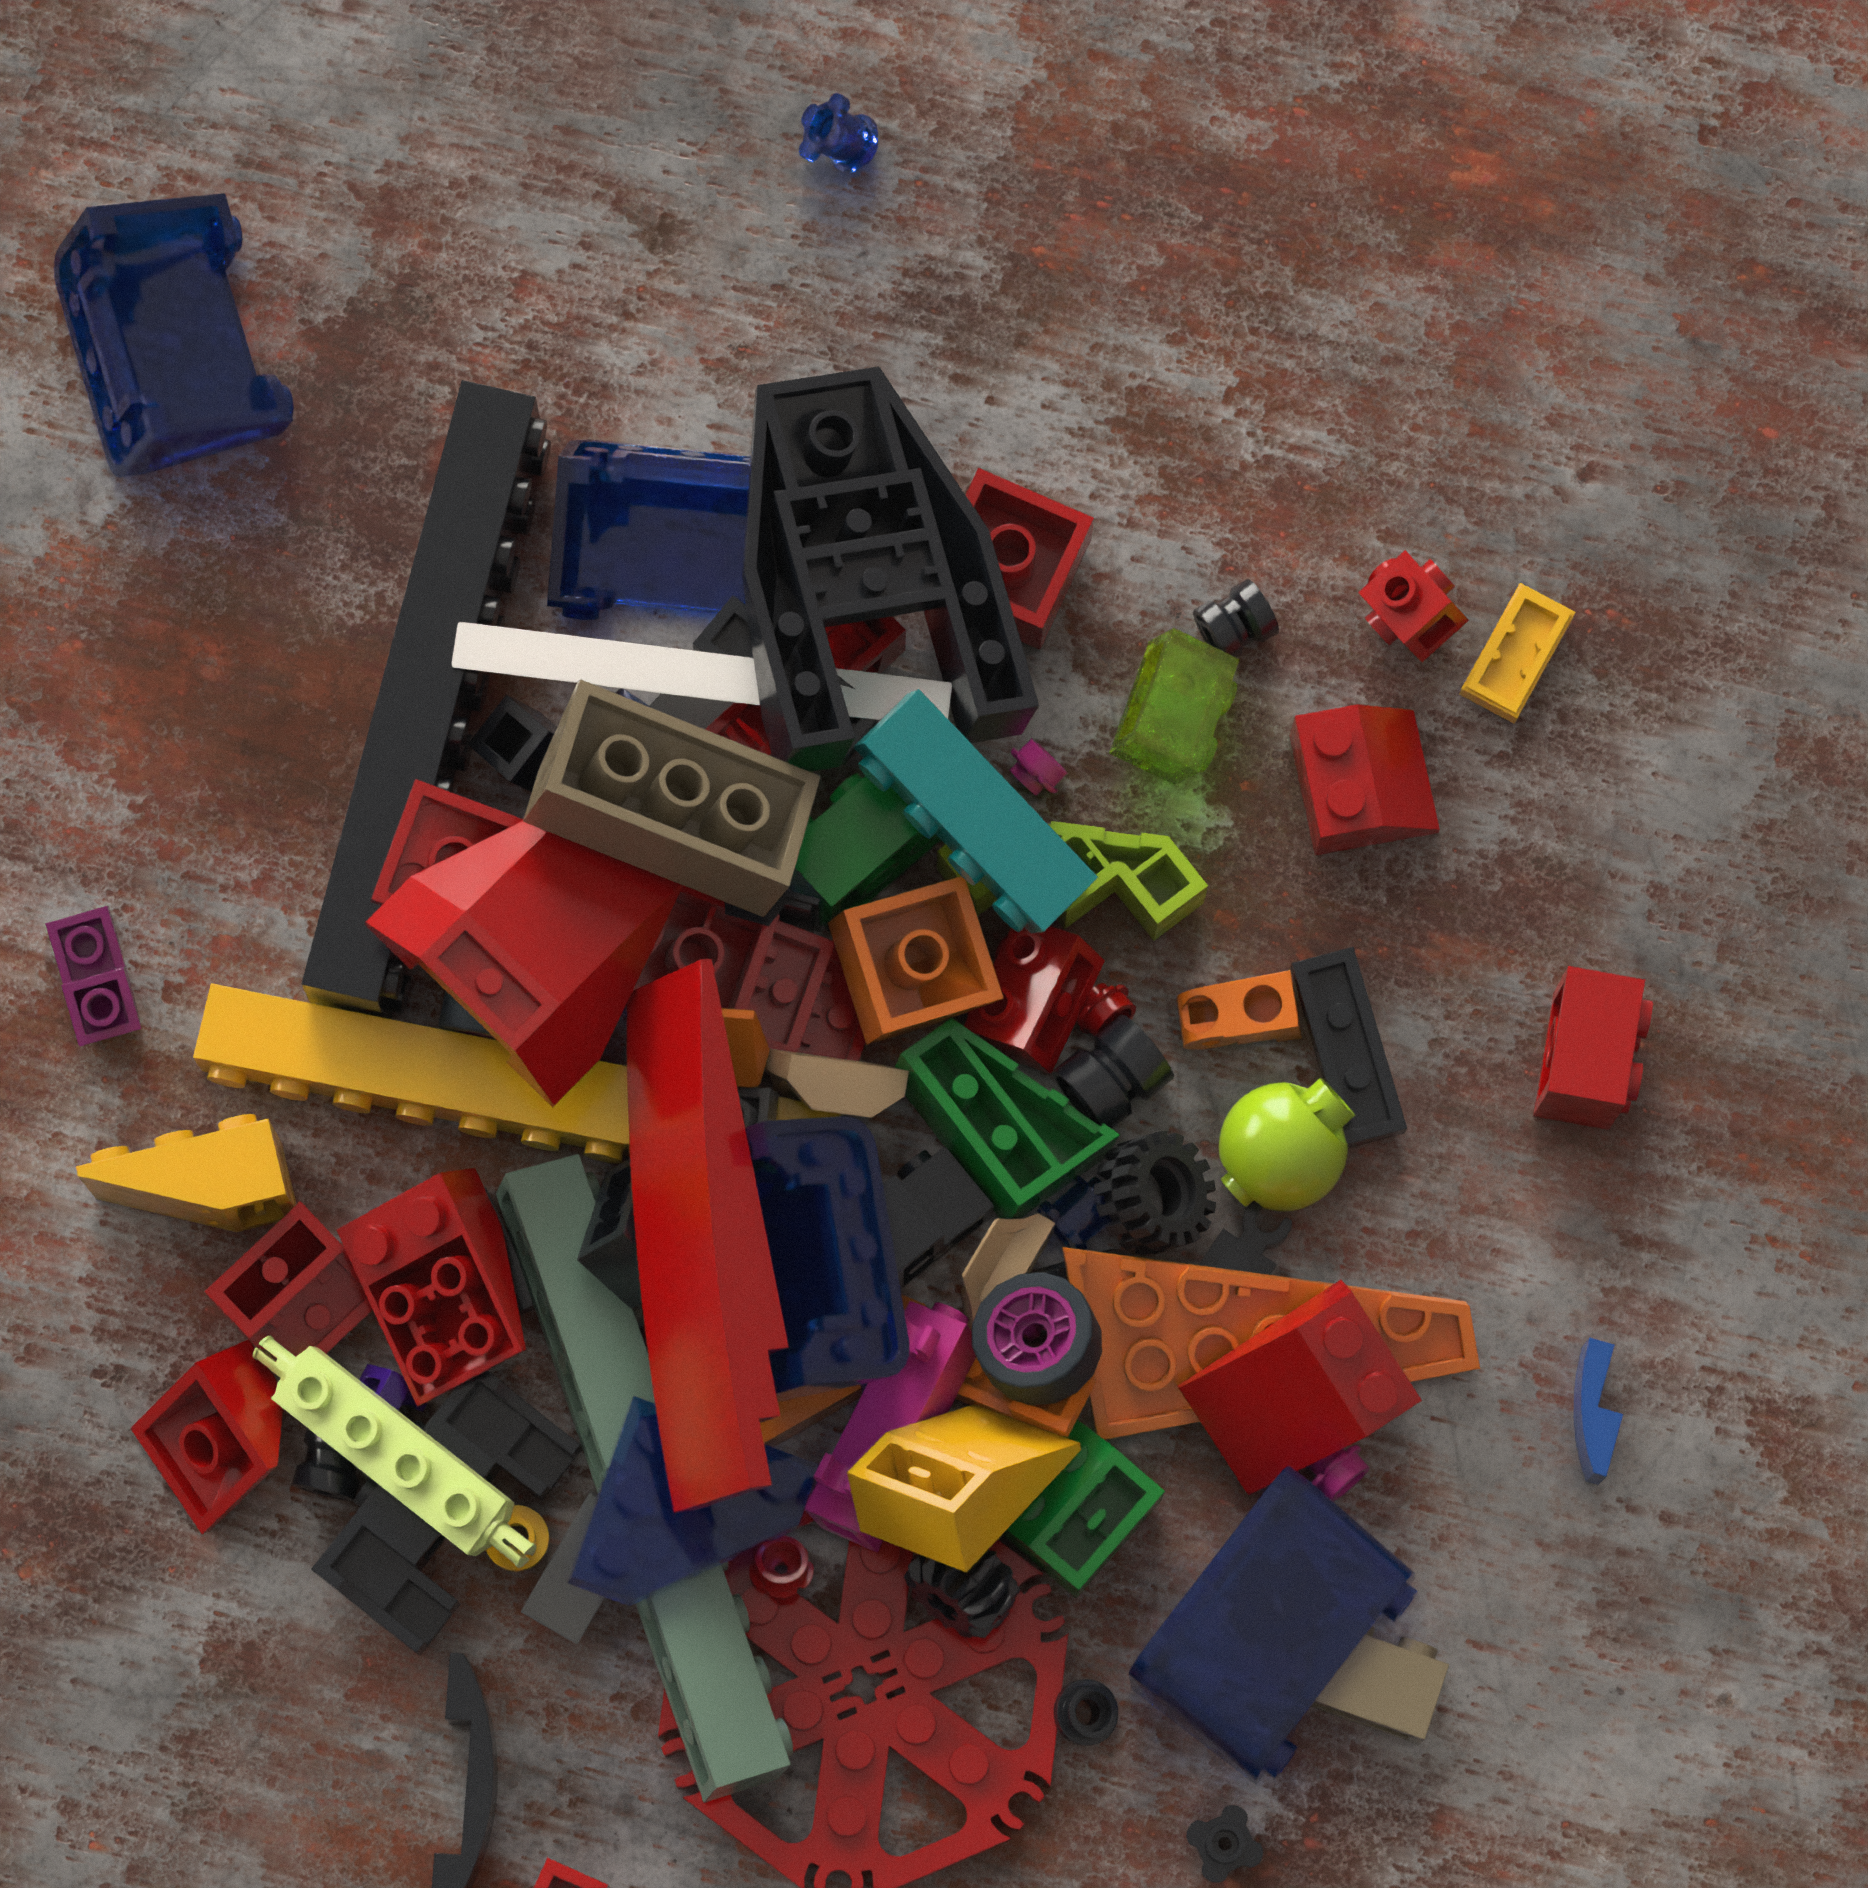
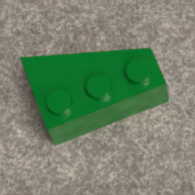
M951 1018L903 1051L898 1058L895 1068L909 1071L905 1096L940 1142L950 1151L993 1203L996 1215L1001 1219H1020L1105 1159L1104 1155L1109 1149L1113 1148L1120 1134L1104 1123L1102 1126L1096 1124L1070 1106L1067 1097L1054 1088L1051 1091L1047 1090L1017 1069L1018 1063Z

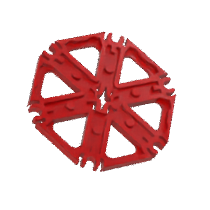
M809 1494L721 1531L718 1534L721 1538L729 1541L738 1551L732 1557L727 1552L728 1569L724 1571L731 1594H739L745 1603L750 1621V1630L745 1633L747 1640L797 1677L771 1688V1693L767 1695L774 1718H782L786 1723L792 1739L793 1753L823 1741L812 1830L804 1840L797 1843H788L737 1806L731 1794L704 1803L699 1791L694 1795L685 1796L683 1799L799 1888H805V1878L811 1864L819 1867L814 1877V1888H826L827 1878L832 1873L840 1871L850 1877L852 1881L851 1888L864 1887L862 1873L871 1872L873 1888H900L1010 1841L1012 1838L1000 1833L992 1824L991 1819L998 1815L1002 1824L1010 1830L1018 1832L1021 1830L1024 1823L1019 1818L1013 1816L1008 1807L1009 1801L1014 1795L1025 1794L1038 1804L1044 1799L1045 1796L1041 1789L1033 1782L1023 1780L1025 1773H1030L1042 1779L1049 1788L1051 1786L1057 1736L1054 1704L1062 1690L1068 1634L1059 1640L1046 1643L1041 1642V1635H1051L1058 1632L1065 1625V1620L1062 1615L1048 1621H1042L1035 1617L1032 1611L1034 1602L1040 1598H1045L1052 1592L1049 1584H1038L1031 1587L1025 1594L1021 1590L1019 1591L1012 1608L1009 1610V1615L997 1629L993 1628L985 1638L975 1636L971 1638L963 1637L952 1627L944 1628L941 1621L937 1618L904 1632L909 1587L904 1575L913 1559L914 1552L883 1541L878 1553L849 1541L838 1624L798 1593L789 1599L771 1598L768 1595V1591L757 1589L750 1580L749 1566L755 1561L753 1553L765 1540L787 1534L815 1522L804 1509L811 1496ZM998 1539L989 1548V1550L997 1551L996 1556L998 1559L1011 1567L1013 1572L1012 1578L1016 1580L1019 1587L1030 1579L1043 1577L1042 1572ZM886 1651L889 1652L890 1656L872 1663V1657ZM1016 1658L1029 1662L1036 1672L1030 1736L1028 1741L1016 1750H1006L999 1747L931 1695ZM863 1668L868 1677L877 1674L881 1677L895 1670L897 1672V1675L883 1680V1684L874 1689L876 1700L870 1704H864L860 1696H853L851 1698L845 1696L833 1702L830 1700L831 1697L845 1692V1688L853 1683L851 1672L856 1669ZM837 1672L841 1674V1677L825 1684L823 1683V1678ZM665 1688L658 1739L669 1732L679 1730ZM904 1688L905 1693L887 1699V1695ZM855 1709L857 1712L844 1719H838L839 1715ZM681 1737L667 1741L661 1748L665 1757L680 1751L686 1752ZM889 1748L965 1806L967 1820L959 1832L903 1856H893L882 1849L879 1844L878 1834ZM693 1770L686 1775L674 1779L678 1789H688L697 1785Z

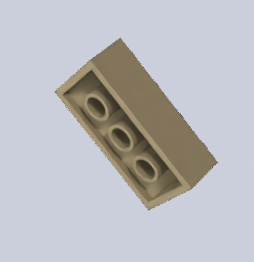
M580 679L575 686L540 765L523 822L764 917L790 886L821 776Z

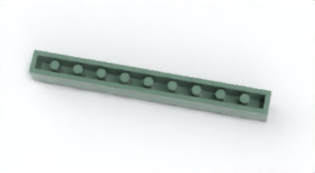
M576 1154L506 1173L496 1192V1197L702 1800L705 1803L778 1780L791 1765L788 1757L793 1755V1744L784 1720L782 1718H774L767 1695L771 1693L769 1672L764 1660L760 1656L753 1657L745 1634L750 1630L748 1612L739 1594H731L724 1571L728 1569L726 1548L720 1535L717 1532L710 1533L703 1513L707 1506L691 1511L677 1513L673 1511L656 1413L649 1356L640 1332V1328L644 1326L641 1304L630 1309L577 1261L600 1186L593 1172L585 1173L580 1156Z

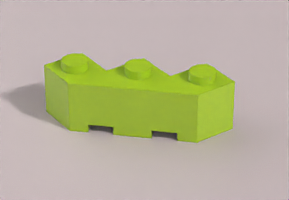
M1051 821V824H1048L1098 876L1057 918V921L1064 929L1115 892L1155 941L1204 904L1208 885L1169 836L1141 833V836L1105 831V828L1056 821ZM944 845L937 851V870L945 880L961 876L947 859L953 853L947 845ZM981 881L975 886L967 882L976 914L979 916L991 907L997 898Z

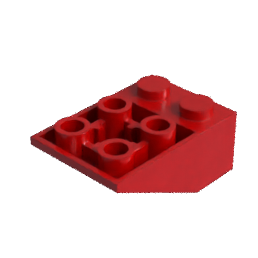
M475 1168L438 1173L336 1229L417 1407L428 1403L526 1350L503 1228Z

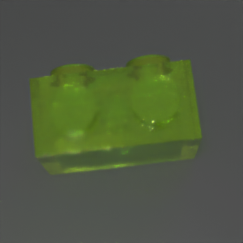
M1172 628L1150 640L1109 754L1174 785L1204 772L1210 765L1217 749L1218 741L1212 736L1218 719L1228 711L1237 692V683L1232 680L1240 659L1176 628Z

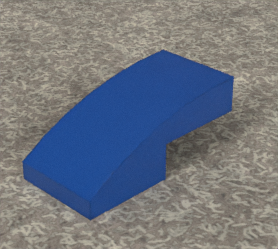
M1589 1337L1581 1347L1576 1370L1573 1419L1575 1441L1586 1482L1599 1485L1607 1477L1623 1414L1598 1407L1614 1344Z

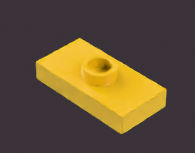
M1520 583L1463 684L1459 695L1515 724L1576 612Z

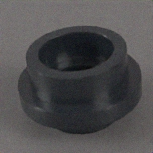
M1091 1679L1073 1681L1066 1685L1056 1698L1054 1704L1055 1724L1061 1735L1073 1744L1080 1746L1099 1744L1106 1740L1116 1727L1118 1721L1116 1699L1113 1693L1101 1682ZM1080 1701L1086 1702L1091 1708V1719L1086 1725L1081 1724L1076 1717V1707Z

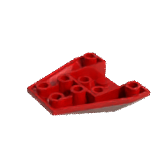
M522 821L411 876L364 925L411 970L419 964L512 1054L506 1063L549 1105L554 1107L600 1060L683 885Z

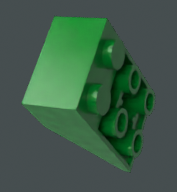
M1078 1419L1066 1438L1079 1442L1081 1451L1002 1534L1075 1599L1158 1506L1165 1493L1159 1485L1121 1452Z

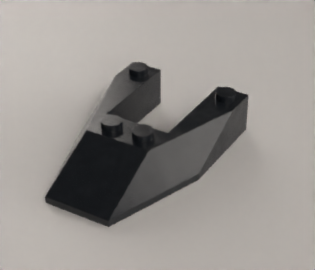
M878 366L757 385L754 400L742 581L761 716L772 757L809 772L840 767L855 739L825 627L924 611L942 679L944 682L952 683L950 707L956 728L970 743L1022 735L1038 709L1039 703L989 529L881 368Z

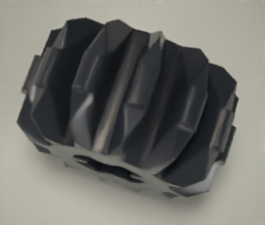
M988 1549L967 1572L914 1552L915 1556L908 1565V1570L904 1575L907 1586L912 1589L913 1599L923 1604L928 1610L927 1615L934 1616L940 1620L944 1628L952 1627L961 1636L967 1638L972 1636L985 1638L993 1628L997 1629L1009 1615V1610L1012 1608L1020 1589L1016 1580L1012 1578L1013 1572L1011 1567L998 1559L996 1556L997 1551Z

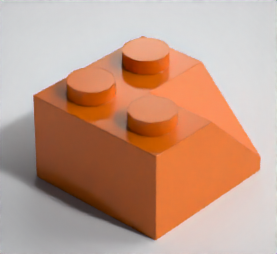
M962 876L843 910L828 922L866 1045L929 1027L1003 999L967 882Z

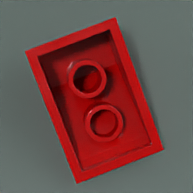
M1342 1280L1337 1281L1177 1386L1248 1495L1369 1436L1422 1401L1355 1295Z

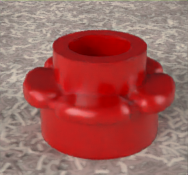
M1105 983L1092 987L1077 1020L1080 1030L1085 1034L1091 1033L1095 1036L1120 1014L1126 1015L1132 1020L1136 1012V1006L1127 997L1129 994L1128 988L1123 984L1108 987Z
M783 1535L771 1537L759 1545L753 1553L755 1561L749 1566L750 1580L757 1589L768 1591V1595L771 1598L782 1600L792 1598L797 1594L798 1589L807 1588L813 1579L814 1565L808 1561V1551L795 1538ZM778 1565H784L788 1570L784 1574H779L775 1571V1568Z

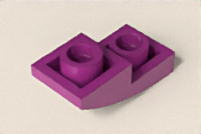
M109 906L45 923L63 985L61 987L79 1047L142 1029Z

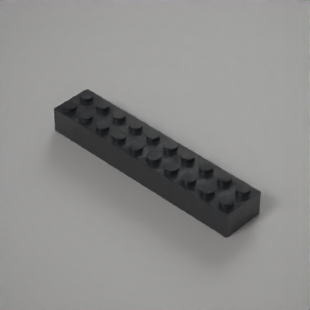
M465 380L461 381L301 983L309 1002L312 1004L387 1019L392 1018L393 1012L403 1013L411 985V976L405 975L406 964L364 924L381 907L370 902L415 779L452 792L456 770L466 772L470 762L472 748L467 744L474 735L468 734L469 719L472 710L477 712L483 710L490 677L483 674V671L452 667L457 625L459 622L504 627L505 616L499 615L502 593L512 594L515 589L520 568V557L514 556L518 533L528 535L536 504V499L530 497L533 475L543 477L551 448V440L545 439L547 420L540 419L535 396Z

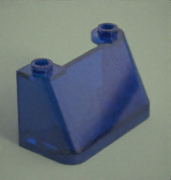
M225 193L86 207L55 254L54 278L106 460L110 470L116 477L125 478L146 475L282 434L293 421L294 404L289 388L284 384L282 385L274 374H256L226 270L231 265L235 252H239L242 247L243 235L238 218L235 215H231Z
M603 440L569 441L558 456L547 606L562 608V616L567 618L595 620L599 619L600 610L610 609L614 604L717 614L733 595L746 605L742 581V564L750 455Z
M847 1116L762 1121L746 1127L789 1348L769 1354L777 1401L782 1402L865 1384L898 1374L905 1367L909 1357V1337L878 1151L873 1134L864 1123L856 1118Z
M1287 1466L1263 1493L1141 1651L1129 1670L1128 1675L1131 1689L1255 1785L1258 1784L1265 1773L1276 1779L1299 1748L1290 1741L1295 1733L1296 1725L1368 1631L1385 1616L1396 1622L1411 1604L1418 1593V1590L1410 1585L1415 1579V1572L1312 1482L1291 1466Z

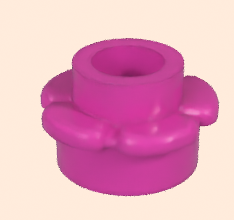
M1031 738L1019 751L1015 747L1011 749V754L1016 758L1017 762L1009 770L1030 792L1037 796L1044 788L1054 794L1058 791L1055 786L1065 777L1067 772L1039 743Z
M1353 1445L1347 1450L1343 1448L1313 1463L1310 1469L1316 1477L1311 1482V1489L1313 1491L1321 1490L1330 1502L1336 1501L1351 1490L1370 1469L1358 1455L1361 1447Z

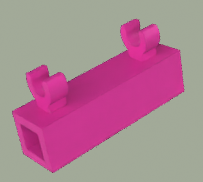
M910 1301L903 1315L896 1313L885 1335V1339L889 1343L832 1455L824 1454L813 1476L817 1484L804 1509L822 1529L878 1553L884 1540L860 1532L847 1472L886 1432L949 1412L976 1358L972 1348V1331L967 1325L969 1318L962 1312L940 1302H935L932 1309Z

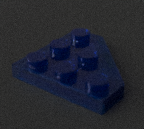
M634 1396L628 1405L568 1584L631 1606L653 1596L657 1591L687 1577L690 1579L732 1560L738 1554L768 1540L771 1542L791 1533L800 1523L814 1481L813 1476L819 1464L764 1444L772 1482L771 1486L697 1510L674 1513L655 1403Z

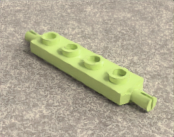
M271 1335L260 1341L259 1345L266 1350L256 1347L253 1352V1358L260 1361L280 1377L275 1394L271 1398L274 1402L467 1555L477 1556L493 1546L515 1563V1566L518 1568L523 1567L530 1560L524 1554L533 1555L536 1545L508 1525L515 1502L319 1348L309 1345L305 1351L295 1357L276 1342Z

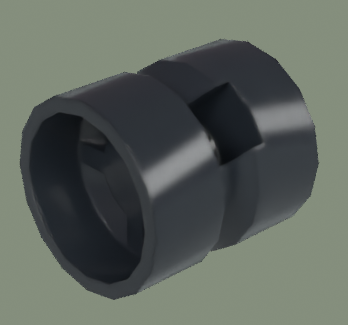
M1120 1014L1094 1036L1095 1049L1092 1052L1079 1048L1052 1071L1057 1085L1076 1110L1099 1126H1102L1104 1123L1111 1129H1114L1132 1114L1130 1101L1135 1097L1147 1101L1174 1079V1073L1156 1045L1141 1028L1123 1014Z

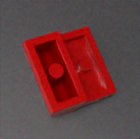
M301 1201L204 1291L217 1308L255 1347L266 1350L259 1343L262 1339L271 1335L276 1342L295 1357L305 1351L309 1345L317 1347L327 1354L373 1310L345 1248Z

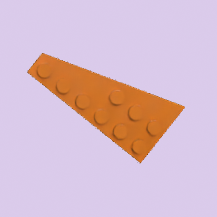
M1062 1247L1068 1282L1082 1292L1102 1332V1354L1094 1372L1097 1382L1089 1395L1095 1433L1106 1440L1200 1422L1177 1386L1333 1285V1283ZM1347 1285L1410 1382L1480 1369L1470 1305L1466 1301Z

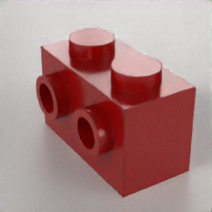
M1051 926L1044 932L1030 933L1025 927L1020 932L1010 928L1007 936L1001 940L997 947L993 963L1003 999L968 1012L964 1027L1016 1063L1051 1074L1105 960L1077 934Z

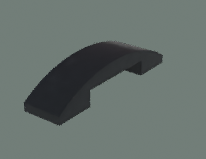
M450 1653L445 1720L450 1725L471 1726L461 1855L434 1853L432 1888H472L481 1868L494 1822L498 1785L497 1747L492 1718L479 1679L463 1653Z

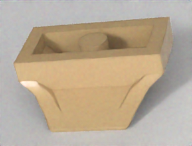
M770 1049L765 1066V1071L771 1077L773 1090L779 1093V1097L802 1101L804 1105L812 1110L869 1118L874 1117L905 1097L909 1073L908 1070L882 1064Z
M1039 1213L1022 1219H994L962 1273L964 1282L961 1289L963 1311L969 1318L967 1325L971 1331L980 1303L997 1285L1019 1274L1031 1273L1054 1234L1055 1223Z

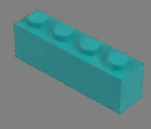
M920 689L907 693L853 746L863 757L858 763V767L863 774L883 792L891 787L908 804L902 811L907 820L928 839L936 834L950 848L953 853L947 859L952 867L970 884L975 886L981 881L997 898L992 904L993 909L1015 931L1020 932L1025 927L1030 933L1044 932L1098 878Z

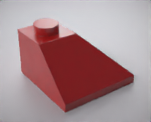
M249 1339L196 1362L130 1428L201 1534L212 1530L278 1466L283 1408L271 1399L275 1394L278 1381L269 1368L253 1358L255 1348Z

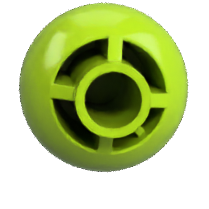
M1319 1078L1309 1088L1287 1082L1272 1083L1258 1087L1239 1099L1228 1112L1223 1122L1219 1136V1157L1228 1172L1220 1179L1226 1188L1245 1207L1254 1200L1264 1209L1280 1212L1299 1210L1313 1205L1334 1188L1343 1173L1348 1153V1144L1343 1126L1355 1114L1322 1078Z

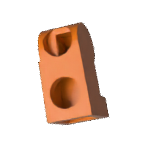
M1290 970L1199 987L1182 992L1176 997L1183 1048L1203 1050L1222 1047L1232 1043L1240 1045L1272 1039L1282 1042L1302 1038L1294 983Z

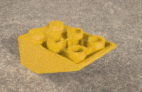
M254 1114L239 1115L225 1119L218 1123L219 1131L196 1137L193 1136L191 1130L170 1132L155 1138V1147L130 1153L127 1146L106 1148L90 1155L92 1163L76 1166L78 1177L97 1200L233 1232L276 1223L296 1205L282 1142L269 1119L257 1121V1117Z
M975 1404L888 1431L847 1472L860 1532L967 1572L1081 1451L1080 1443Z

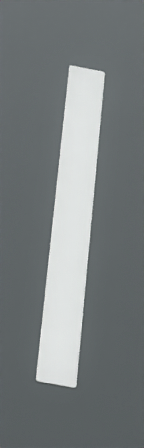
M459 622L457 625L452 658L453 668L578 683L581 679L597 686L760 706L753 658ZM836 668L838 676L855 688L841 685L849 717L881 720L907 693L920 689L948 719L952 683Z

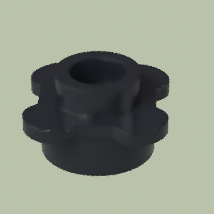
M1229 1805L1223 1809L1221 1816L1208 1822L1196 1820L1187 1829V1842L1197 1848L1198 1854L1203 1861L1202 1875L1210 1882H1223L1230 1871L1241 1866L1253 1868L1262 1860V1845L1252 1840L1246 1827L1248 1815L1239 1806ZM1225 1837L1231 1841L1230 1849L1222 1850L1219 1848L1218 1842L1221 1838Z

